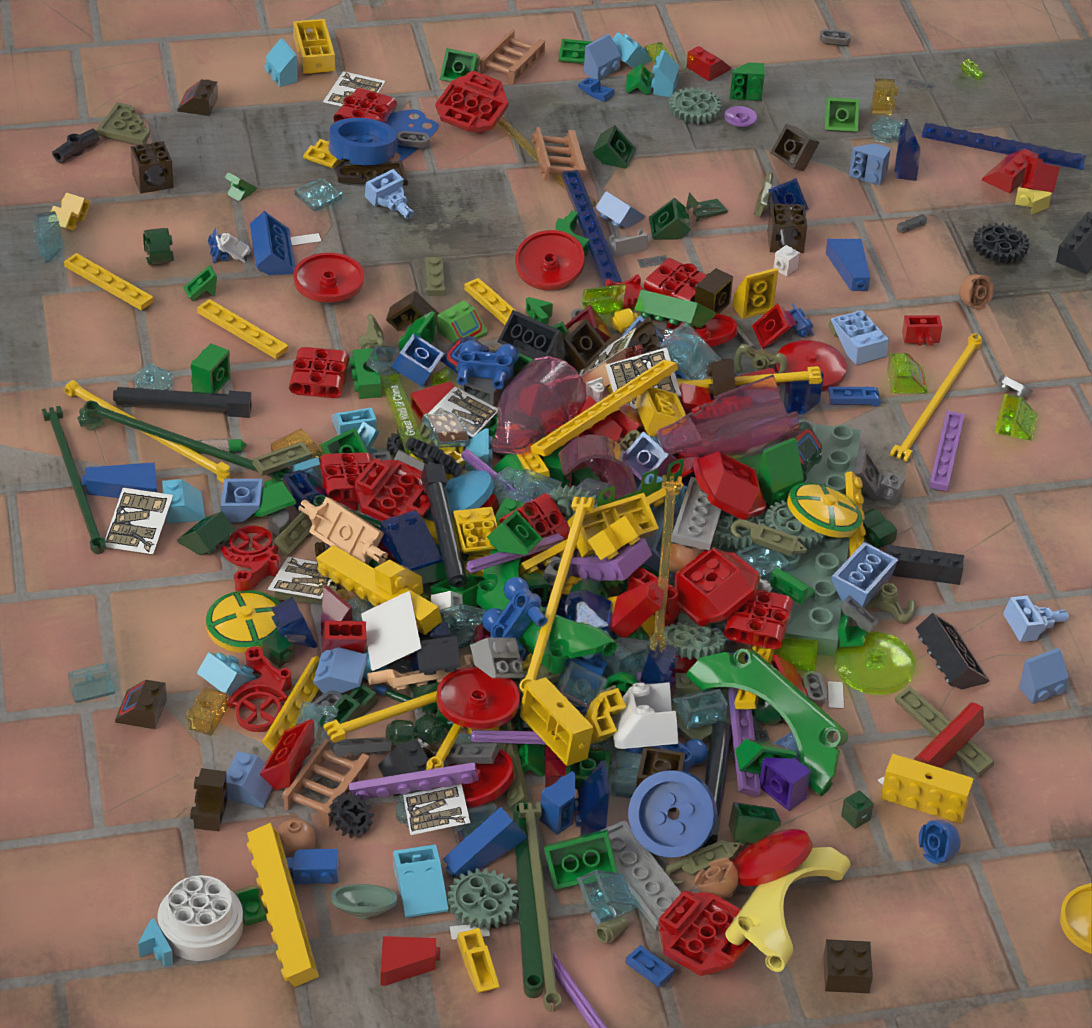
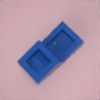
M587 77L578 84L582 91L604 102L615 95L614 89L601 86V81L598 79Z

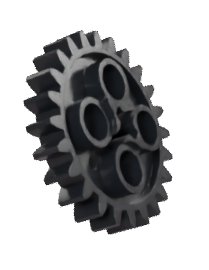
M989 223L988 227L983 225L982 229L978 228V232H975L973 247L976 248V252H980V256L985 255V259L991 258L992 262L996 259L998 263L1001 260L1005 263L1008 260L1014 263V259L1020 261V257L1024 258L1025 254L1027 255L1029 239L1026 238V234H1022V230L1017 231V227L1012 229L1010 224L1006 227L1004 223L1001 226L995 223V226Z
M409 437L405 443V447L414 456L423 460V463L443 464L445 473L457 477L461 473L463 467L454 458L445 454L442 449L435 445L427 444L414 437Z

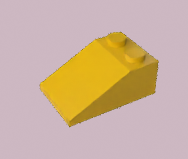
M778 268L745 276L735 291L733 298V308L742 319L767 313L774 307Z

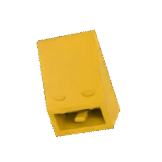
M492 507L453 511V519L460 547L464 552L497 549L491 545L487 538L498 527Z

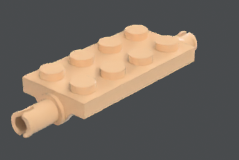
M326 497L324 503L316 507L307 500L301 502V505L305 508L299 506V510L310 516L309 518L312 521L310 533L330 546L335 545L369 565L372 558L379 564L386 561L382 556L387 558L388 554L377 548L384 534L383 532L331 498Z
M472 654L462 655L460 658L461 667L457 668V670L475 666ZM390 668L367 673L369 685L386 682L387 685L399 690L409 688L408 684L412 683L413 685L421 686L429 684L428 680L440 682L451 672L439 670L436 671V674L424 675V673H419V670L399 673Z

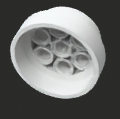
M192 876L178 882L163 899L158 910V926L174 955L192 961L211 960L229 952L240 940L243 932L242 905L235 893L222 881L210 876Z

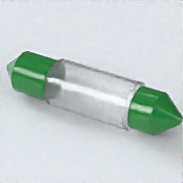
M241 439L197 440L230 453L242 452L247 447V444ZM193 450V451H195V452H197V453H199V454H205V453H202V452Z

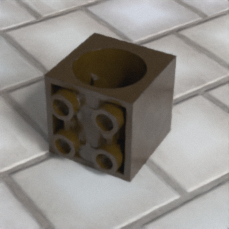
M164 141L130 147L132 175L140 194L174 188L172 159Z
M770 204L767 229L769 251L776 253L787 245L800 253H804L807 233L805 205Z
M643 747L636 788L646 778L658 772L683 771L685 753ZM673 807L669 811L676 812L677 808Z

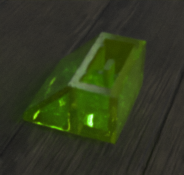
M618 284L584 289L582 297L584 309L591 305L601 315L612 314L622 310L626 285Z
M1004 393L995 433L1031 441L1037 414L1023 397Z
M784 637L781 647L776 649V654L793 664L795 669H801L805 672L816 671L819 640Z

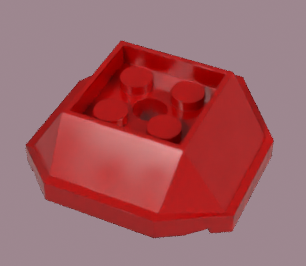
M471 71L466 76L451 81L435 103L437 113L442 122L478 134H482L487 130H493L509 107L502 82L475 71Z
M720 451L702 458L696 457L692 462L696 481L700 488L708 495L707 499L711 505L742 520L758 516L766 509L755 469Z
M373 459L355 481L354 488L361 512L394 528H406L413 522L423 519L431 507L428 495L424 494L421 481L422 471L399 460L382 461L381 459Z
M712 548L710 551L705 550L675 574V588L678 590L677 605L683 613L699 626L722 621L756 595L758 582L761 577L759 572L735 553L723 552Z
M682 891L658 920L663 954L699 976L714 975L719 971L732 968L753 943L746 938L741 945H734L727 939L726 930L741 909L713 893Z

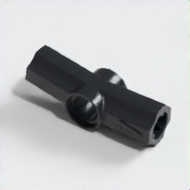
M94 128L80 135L70 134L67 136V142L52 151V156L57 162L62 163L71 156L81 155L84 148L100 141V137Z

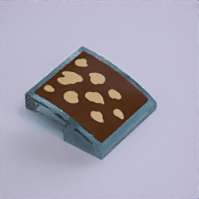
M455 412L423 414L422 422L430 430L429 438L436 447L470 445L467 431Z

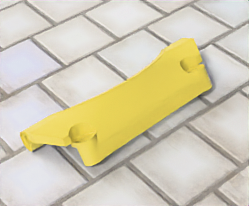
M832 847L812 848L807 859L796 869L779 879L756 887L726 930L727 939L734 945H741L747 938L767 955L766 965L770 970L774 972L782 971L793 955V944L787 931L783 910L784 897L789 885L809 876H827L832 880H842L850 868V860Z

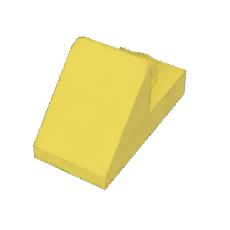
M1018 187L1015 205L1032 207L1031 215L1049 208L1052 192Z

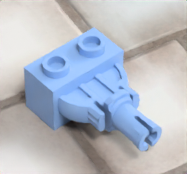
M394 169L366 182L365 197L375 207L381 205L388 207L391 211H399L405 219H409L414 215V211L406 205L407 198L404 196L403 178Z
M1028 596L1010 597L1003 613L1020 642L1035 641L1046 628H1053L1055 622H1067L1069 618L1068 612L1065 609L1052 611L1046 607H1038L1032 604Z

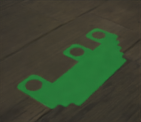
M684 459L670 463L667 478L656 483L657 469L646 472L642 476L640 490L614 500V486L601 490L598 496L597 507L644 493L647 497L676 482L677 479L682 477ZM676 463H679L680 469L676 473L672 474V466ZM651 473L654 474L652 482L645 484L646 476ZM610 490V498L606 501H602L601 497L603 493Z

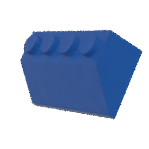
M263 211L250 223L256 267L259 271H264L268 275L293 274L295 261L289 228Z

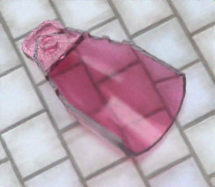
M547 356L533 359L519 371L499 398L496 437L492 441V450L494 452L525 453L533 444L546 437L547 432L550 430L554 431L561 423L566 424L572 419L587 399L583 379L574 367L561 359Z
M770 375L716 396V401L709 405L703 404L701 406L702 409L695 414L690 412L673 424L659 429L656 433L658 442L665 453H678L686 458L705 457L718 451L727 456L748 455L801 435V427L796 411L787 414L775 377Z
M585 433L569 440L568 444L559 452L564 475L567 476L573 468L584 462L604 480L607 478V487H615L614 500L636 491L637 486L627 453L618 442L603 435Z

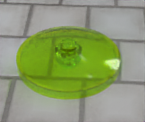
M870 631L867 633L863 646L840 647L839 644L835 653L834 666L838 676L851 688L867 694L885 695L897 692L908 685L914 674L915 659L909 647L898 638L886 633Z

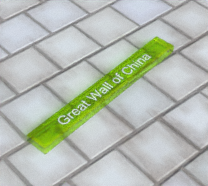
M398 374L380 376L381 385L406 454H412L405 447L408 438L414 437L421 441L423 440Z

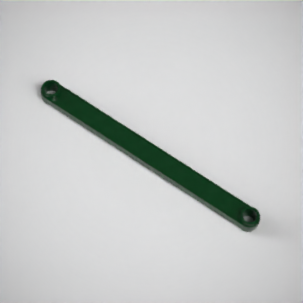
M519 802L524 804V809H527L526 802ZM517 803L513 809V820L528 836L526 818H520L519 803ZM527 838L515 846V861L519 898L518 911L523 990L527 997L534 999L542 994L544 979Z

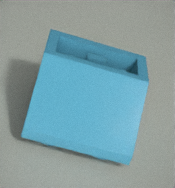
M617 32L612 40L621 55L620 59L632 68L653 60L649 56L650 52L634 39L632 40L627 34L624 33L622 35Z
M661 50L660 56L656 57V63L653 66L652 74H654V78L652 79L651 88H654V95L671 97L678 82L679 65L665 50Z
M372 408L331 415L337 435L354 427L358 431L362 422H366L377 429V419Z
M483 429L465 442V450L469 449L492 468V463H488L492 461V449H489L492 448V436H489V429ZM465 462V470H476L470 464Z
M208 652L197 671L198 675L226 695H232L243 684L259 679L253 674V669L239 664L240 660L230 654L226 656L221 652L217 654Z

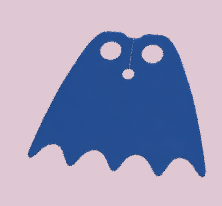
M420 110L393 112L387 118V125L391 126L396 131V134L401 131L426 133L431 137L439 126L434 120L427 119ZM416 113L419 115V118L411 119L409 115ZM430 123L432 127L425 129L422 127V124ZM396 135L395 153H399V161H403L414 153L418 147H402L397 143Z

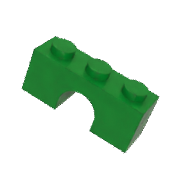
M374 348L352 350V357H349L350 368H353L351 370L352 380H356L354 381V391L358 392L359 399L380 398L381 380L379 372H376Z

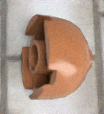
M972 274L962 281L959 295L966 306L979 310L986 307L983 306L986 302L991 301L994 285L990 282V277Z
M671 544L665 548L664 563L667 569L676 574L704 552V550L697 549L696 547H692V549L686 548V545Z
M290 818L283 821L276 828L279 832L286 858L294 857V853L299 849L316 848L315 831L307 821L299 818Z
M720 858L709 863L710 868L706 871L702 868L696 875L694 882L700 892L713 893L726 900L734 894L739 883V874L732 861L728 858Z

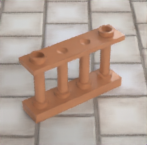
M512 29L480 59V73L484 74L489 68L507 74L508 83L514 85L545 54V40L539 39L532 45L515 39V30ZM515 45L527 49L528 51L522 52L514 48H511V46ZM506 52L508 54L520 57V59L515 60L507 56H504L503 54ZM499 60L513 66L508 68L495 62Z
M537 127L535 133L532 134V143L535 146L540 164V173H542L543 179H548L549 172L572 174L576 183H583L586 167L575 130H568L567 136L561 138L542 136L540 127ZM544 143L564 144L566 147L545 146ZM547 153L566 154L569 157L548 156ZM550 163L569 164L571 167L550 166Z
M325 739L321 745L316 747L314 755L291 786L285 789L282 797L284 799V809L289 810L295 801L319 811L322 824L330 827L333 817L328 816V813L332 811L329 805L333 803L332 800L343 792L346 794L350 792L349 783L364 779L370 770V756L362 753L359 759L354 761L344 757H337L334 753L329 752V740ZM327 759L351 770L348 774L342 775L321 765ZM316 773L339 782L340 785L338 788L331 789L311 781V778ZM306 787L326 795L330 799L327 803L322 804L300 795V793Z

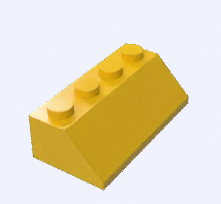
M650 387L645 393L637 396L635 406L644 428L650 436L665 437L688 426L689 420L676 393Z

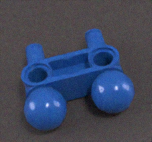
M474 340L464 342L458 354L457 371L459 373L456 378L459 385H466L469 377L494 379V388L502 389L505 380L513 376V366L519 357L518 350L513 345L503 344L497 349L496 353L483 352L481 345Z
M513 577L504 586V594L510 600L504 611L499 608L487 610L483 615L482 623L484 628L490 632L491 638H516L521 658L526 650L518 641L520 636L532 620L536 626L542 627L547 623L548 619L540 610V597L529 590V586L524 579Z
M698 739L689 740L684 745L678 741V744L648 746L685 753L683 771L689 773L690 767L703 763L708 756L706 744ZM643 747L625 749V754L631 759L643 752Z

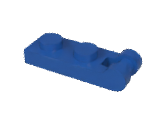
M877 387L828 388L830 404H870L873 407L881 404Z

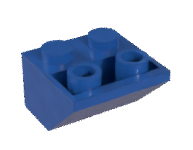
M573 771L566 776H562L556 783L546 787L541 792L540 821L556 835L573 824L575 773Z

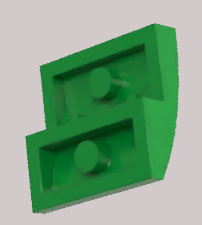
M562 39L558 61L584 64L585 46L593 41Z

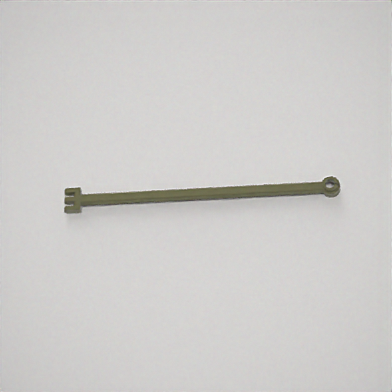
M527 802V809H524V804L519 803L520 818H526L546 990L543 1005L547 1011L551 1012L552 1004L549 1003H554L553 1011L555 1012L560 1009L562 998L557 993L536 819V817H541V804L536 802V809H533L532 802Z

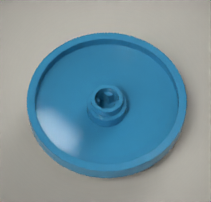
M482 470L470 471L447 481L446 490L452 515L453 511L479 508L488 500L495 486L488 472ZM430 509L425 518L434 522Z

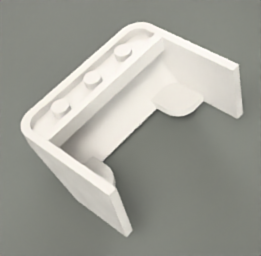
M670 683L633 684V687H630L623 696L626 708L617 716L611 717L617 730L613 734L615 747L626 749L678 744L676 711L671 709Z

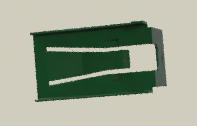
M689 192L686 208L688 210L693 208V215L697 216L696 222L700 218L727 213L728 210L718 199L698 202ZM710 208H721V209L707 210V209H710Z

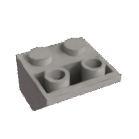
M485 638L470 645L474 665L493 679L524 678L516 638Z

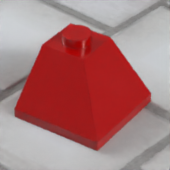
M777 303L751 326L761 348L765 349L790 330L796 323L791 313Z

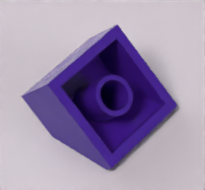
M765 757L762 761L760 789L790 811L807 798L811 771L796 759Z

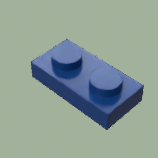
M641 945L626 957L625 963L658 988L674 975L673 968Z

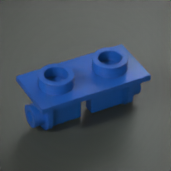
M216 228L212 235L210 234L208 237V245L210 246V255H212L213 263L217 259L226 261L229 258V253L221 251L217 246L216 236L221 238L222 234H218Z
M792 304L794 309L789 312L796 323L793 329L800 337H806L809 332L814 336L812 331L814 326L809 318L805 319L802 309H797Z

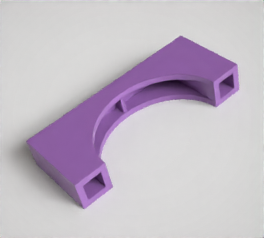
M640 538V540L632 545H629V543L623 545L617 550L619 554L609 560L607 557L600 560L597 555L577 558L578 550L575 548L571 560L572 576L581 579H596L598 581L625 580L652 554L645 538ZM541 564L540 566H538V568L540 570H545L547 566Z

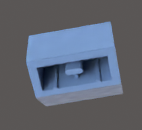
M876 143L854 147L849 176L880 186L887 175L891 148Z

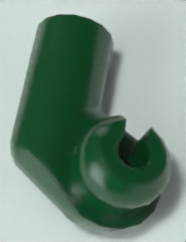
M516 713L511 719L516 727L513 731H528V728H523L522 718Z

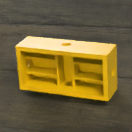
M325 19L293 21V38L303 74L335 71V53Z
M641 493L593 508L592 512H586L576 543L581 557L596 554L588 539L630 512L644 531L639 535V538L652 536L659 528L645 494ZM574 515L567 521L570 528Z
M546 677L525 684L520 717L566 766L587 759L593 733L592 724L582 716L579 710Z
M892 753L885 771L880 799L961 824L968 807L974 778ZM925 776H931L932 779H927Z

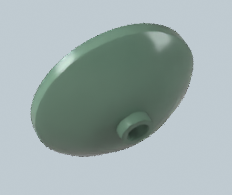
M351 884L335 889L331 893V902L338 909L359 919H368L392 909L397 903V895L392 890L378 885Z

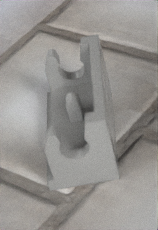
M643 229L638 230V236L620 240L614 239V235L610 236L608 247L615 257L644 251L647 249L648 235L646 232L643 233Z

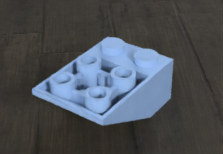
M862 310L831 318V322L847 356L855 365L887 357L889 339Z

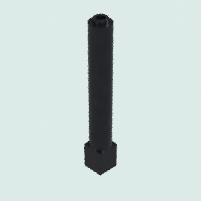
M117 387V390L113 391V401H116V405L225 412L227 417L250 418L252 408V394L245 391L229 390V394L131 387Z
M424 464L421 474L424 494L428 495L448 583L452 587L460 588L468 582V576L446 490L447 478L443 464Z
M718 721L712 727L704 783L711 790L716 803L717 823L712 836L703 847L712 845L718 840L732 740V725L725 721Z

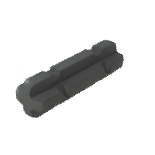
M921 214L897 224V230L903 233L926 224L927 217Z

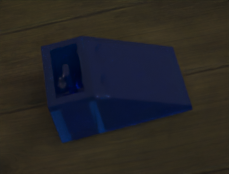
M905 119L904 125L900 127L894 172H897V179L917 181L921 148L908 119Z

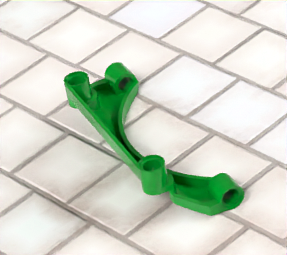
M494 549L491 551L490 555L498 553L500 551L498 549ZM523 557L484 569L483 577L486 580L478 584L477 605L481 606L485 611L492 608H499L504 611L510 602L504 594L505 583L510 578L519 577L518 569L523 561ZM540 606L541 612L545 615L546 609ZM555 614L541 664L549 672L559 674L564 671L567 658H576L599 652L603 656L609 657L616 651L617 643L599 627L574 622ZM533 620L518 639L519 643L532 655L541 627L536 626Z
M739 649L733 656L729 652L700 657L689 669L686 677L702 691L717 687H734L756 694L771 704L790 727L797 742L801 764L811 771L808 786L819 796L826 794L833 784L832 779L836 776L840 750L837 746H842L847 742V731L755 650ZM746 653L749 656V660L747 663L744 661V656ZM834 732H837L839 736L836 742L833 739Z

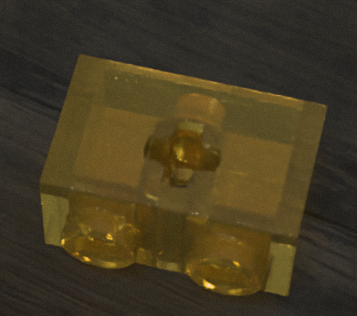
M875 78L871 102L872 114H892V109H895L896 106L894 96H897L898 93L895 79Z
M204 687L201 693L196 695L192 709L189 708L187 711L188 729L212 736L228 708L227 693Z

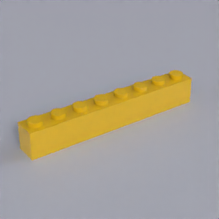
M332 545L316 557L318 571L323 576L329 577L336 584L339 583L348 591L354 592L361 599L369 601L374 607L410 591L417 630L420 633L426 635L442 622L438 606L406 587L393 594L376 585L374 568L335 545Z
M269 823L247 833L249 839L247 847L249 852L253 854L254 859L251 862L254 870L259 875L256 880L259 888L263 890L262 902L268 908L269 913L266 914V917L274 930L271 932V936L275 944L278 945L276 954L284 967L281 969V973L285 981H289L294 987L318 978L319 975L279 832Z

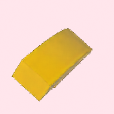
M480 928L458 933L457 943L477 993L498 989L500 986Z

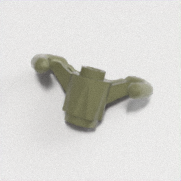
M369 314L367 316V334L361 336L358 343L361 349L374 348L375 350L380 347L385 358L388 361H392L393 356L384 342L383 331L375 317Z
M741 344L736 350L734 366L737 373L742 372V354H745L752 360L753 367L758 371L767 369L771 364L780 363L778 373L786 372L787 359L782 353L771 354L770 351L764 349L758 351L748 344Z
M886 583L880 587L879 594L874 596L865 609L878 608L892 613L899 623H907L914 616L916 605L914 600H909L908 612L904 614L897 600L899 594L897 587L892 583Z

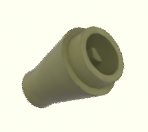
M624 917L600 923L595 930L598 940L602 943H611L628 928V922Z

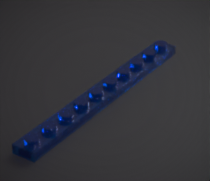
M925 123L922 131L923 138L1006 155L1027 149L1038 154V158L1043 159L1042 162L1083 170L1086 155L1037 146L1031 143H1022L982 133L968 132L967 130L939 126L933 123Z
M579 170L562 172V179L575 212H578V221L585 238L589 239V249L604 288L606 279L622 282Z

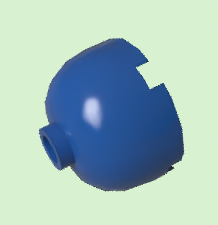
M932 820L921 827L919 846L923 847L926 853L923 855L928 861L942 863L952 859L959 852L961 838L957 828L950 822Z

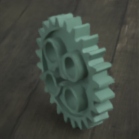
M685 87L684 91L679 89V92H674V95H671V98H669L670 113H674V117L679 116L678 120L684 119V122L689 120L691 124L694 121L699 124L700 121L706 123V120L711 122L712 118L716 119V116L720 115L722 105L720 97H716V94H711L712 91L706 92L705 88L700 90L699 87L697 89L691 87L690 90Z
M567 485L564 488L561 486L558 489L554 488L549 494L566 521L576 512L571 507L574 497H579L580 500L581 497H587V502L589 497L596 498V495H589V490L583 492L581 487L577 490L575 486H572L570 489ZM596 499L593 508L597 507L598 500Z
M781 500V504L775 502V505H771L766 512L764 520L766 526L798 537V541L803 546L806 545L811 548V544L817 545L826 536L806 527L791 513L788 504Z
M722 510L713 542L719 541V545L725 543L728 548L731 545H734L735 548H738V545L742 548H745V545L752 547L754 541L750 538L751 530L737 527L736 532L741 535V538L731 535V525L734 520L741 519ZM760 515L750 517L747 520L758 525L763 524L766 526V524H764V519H760Z
M677 622V625L670 624V627L665 626V629H661L659 642L662 649L667 650V653H673V656L681 655V658L686 656L689 660L695 657L698 660L700 657L723 652L725 636L722 635V632H717V628L711 629L710 625L705 627L696 625L695 622L692 624Z
M476 868V873L467 870V876L460 874V880L454 879V885H450L447 899L448 907H450V913L455 914V920L462 918V925L469 922L470 928L478 925V928L481 930L482 926L486 925V928L490 930L492 924L499 928V922L506 924L507 918L512 919L513 913H516L519 899L518 890H515V884H510L511 878L504 879V873L496 875L495 869L491 873H488L487 868L484 869V872H480Z

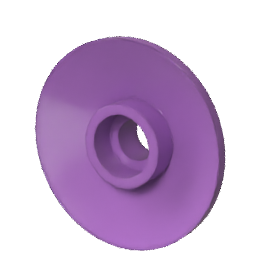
M735 106L725 111L724 118L731 125L747 127L756 122L757 114L748 107Z

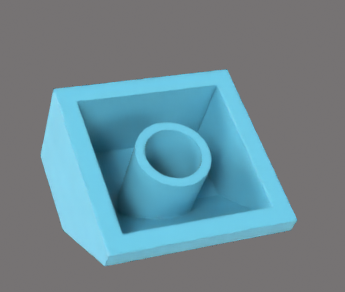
M282 38L267 54L266 63L264 64L265 71L270 74L273 81L279 87L297 82V55Z
M182 479L162 481L163 494L173 495L166 515V524L200 521L205 518L202 491Z

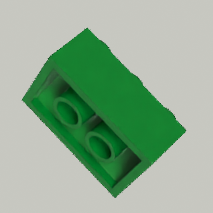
M608 829L546 844L544 847L555 890L618 874Z

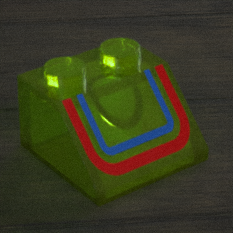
M890 353L887 371L891 393L927 394L928 389L923 367L908 353Z

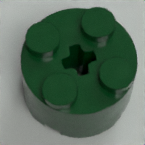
M168 228L144 230L143 245L144 251L149 255V257H146L148 265L174 261L173 251L170 250V245H173L172 236L169 235Z

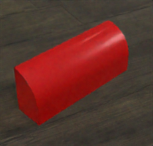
M969 703L914 760L942 768L985 725L983 707L977 703Z

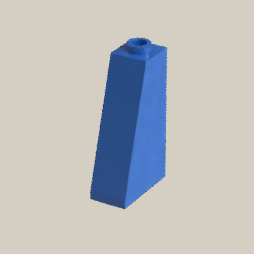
M827 239L826 255L851 291H868L870 274L862 239Z
M155 462L85 467L86 475H82L83 487H87V494L120 498L123 488L157 493Z
M500 807L443 858L444 862L448 865L445 869L453 878L455 876L460 878V874L467 876V870L476 873V868L482 869L525 841L528 836Z

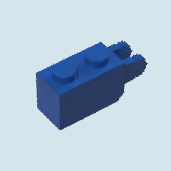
M299 849L294 853V857L286 858L291 878L294 879L295 884H329L339 882L340 859L338 849Z

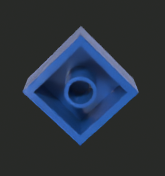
M413 333L399 353L392 368L422 387L444 353Z

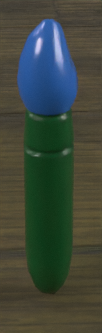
M374 686V690L378 694L386 695L401 703L413 699L390 690L385 686Z

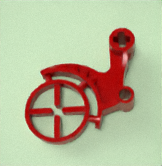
M246 526L239 528L230 536V547L222 546L220 548L222 555L230 563L251 569L250 571L240 570L234 574L235 592L253 590L263 578L270 575L276 577L281 569L280 557L277 555L278 547L273 546L271 533L263 527ZM257 533L252 541V547L255 551H243L249 548L250 537L246 534ZM238 537L245 541L236 547L233 545ZM267 537L268 543L264 547L261 546L258 542Z
M253 646L245 652L246 665L254 670L253 673H260L262 676L240 686L229 698L227 706L229 708L236 707V718L242 728L251 732H264L270 729L281 710L280 702L285 703L288 699L285 691L292 688V678L289 669H276L264 656L263 650L260 647ZM266 699L260 705V715L268 723L262 725L251 724L257 719V707L249 701ZM272 703L278 708L275 717L264 712ZM243 706L253 712L244 721L239 715Z

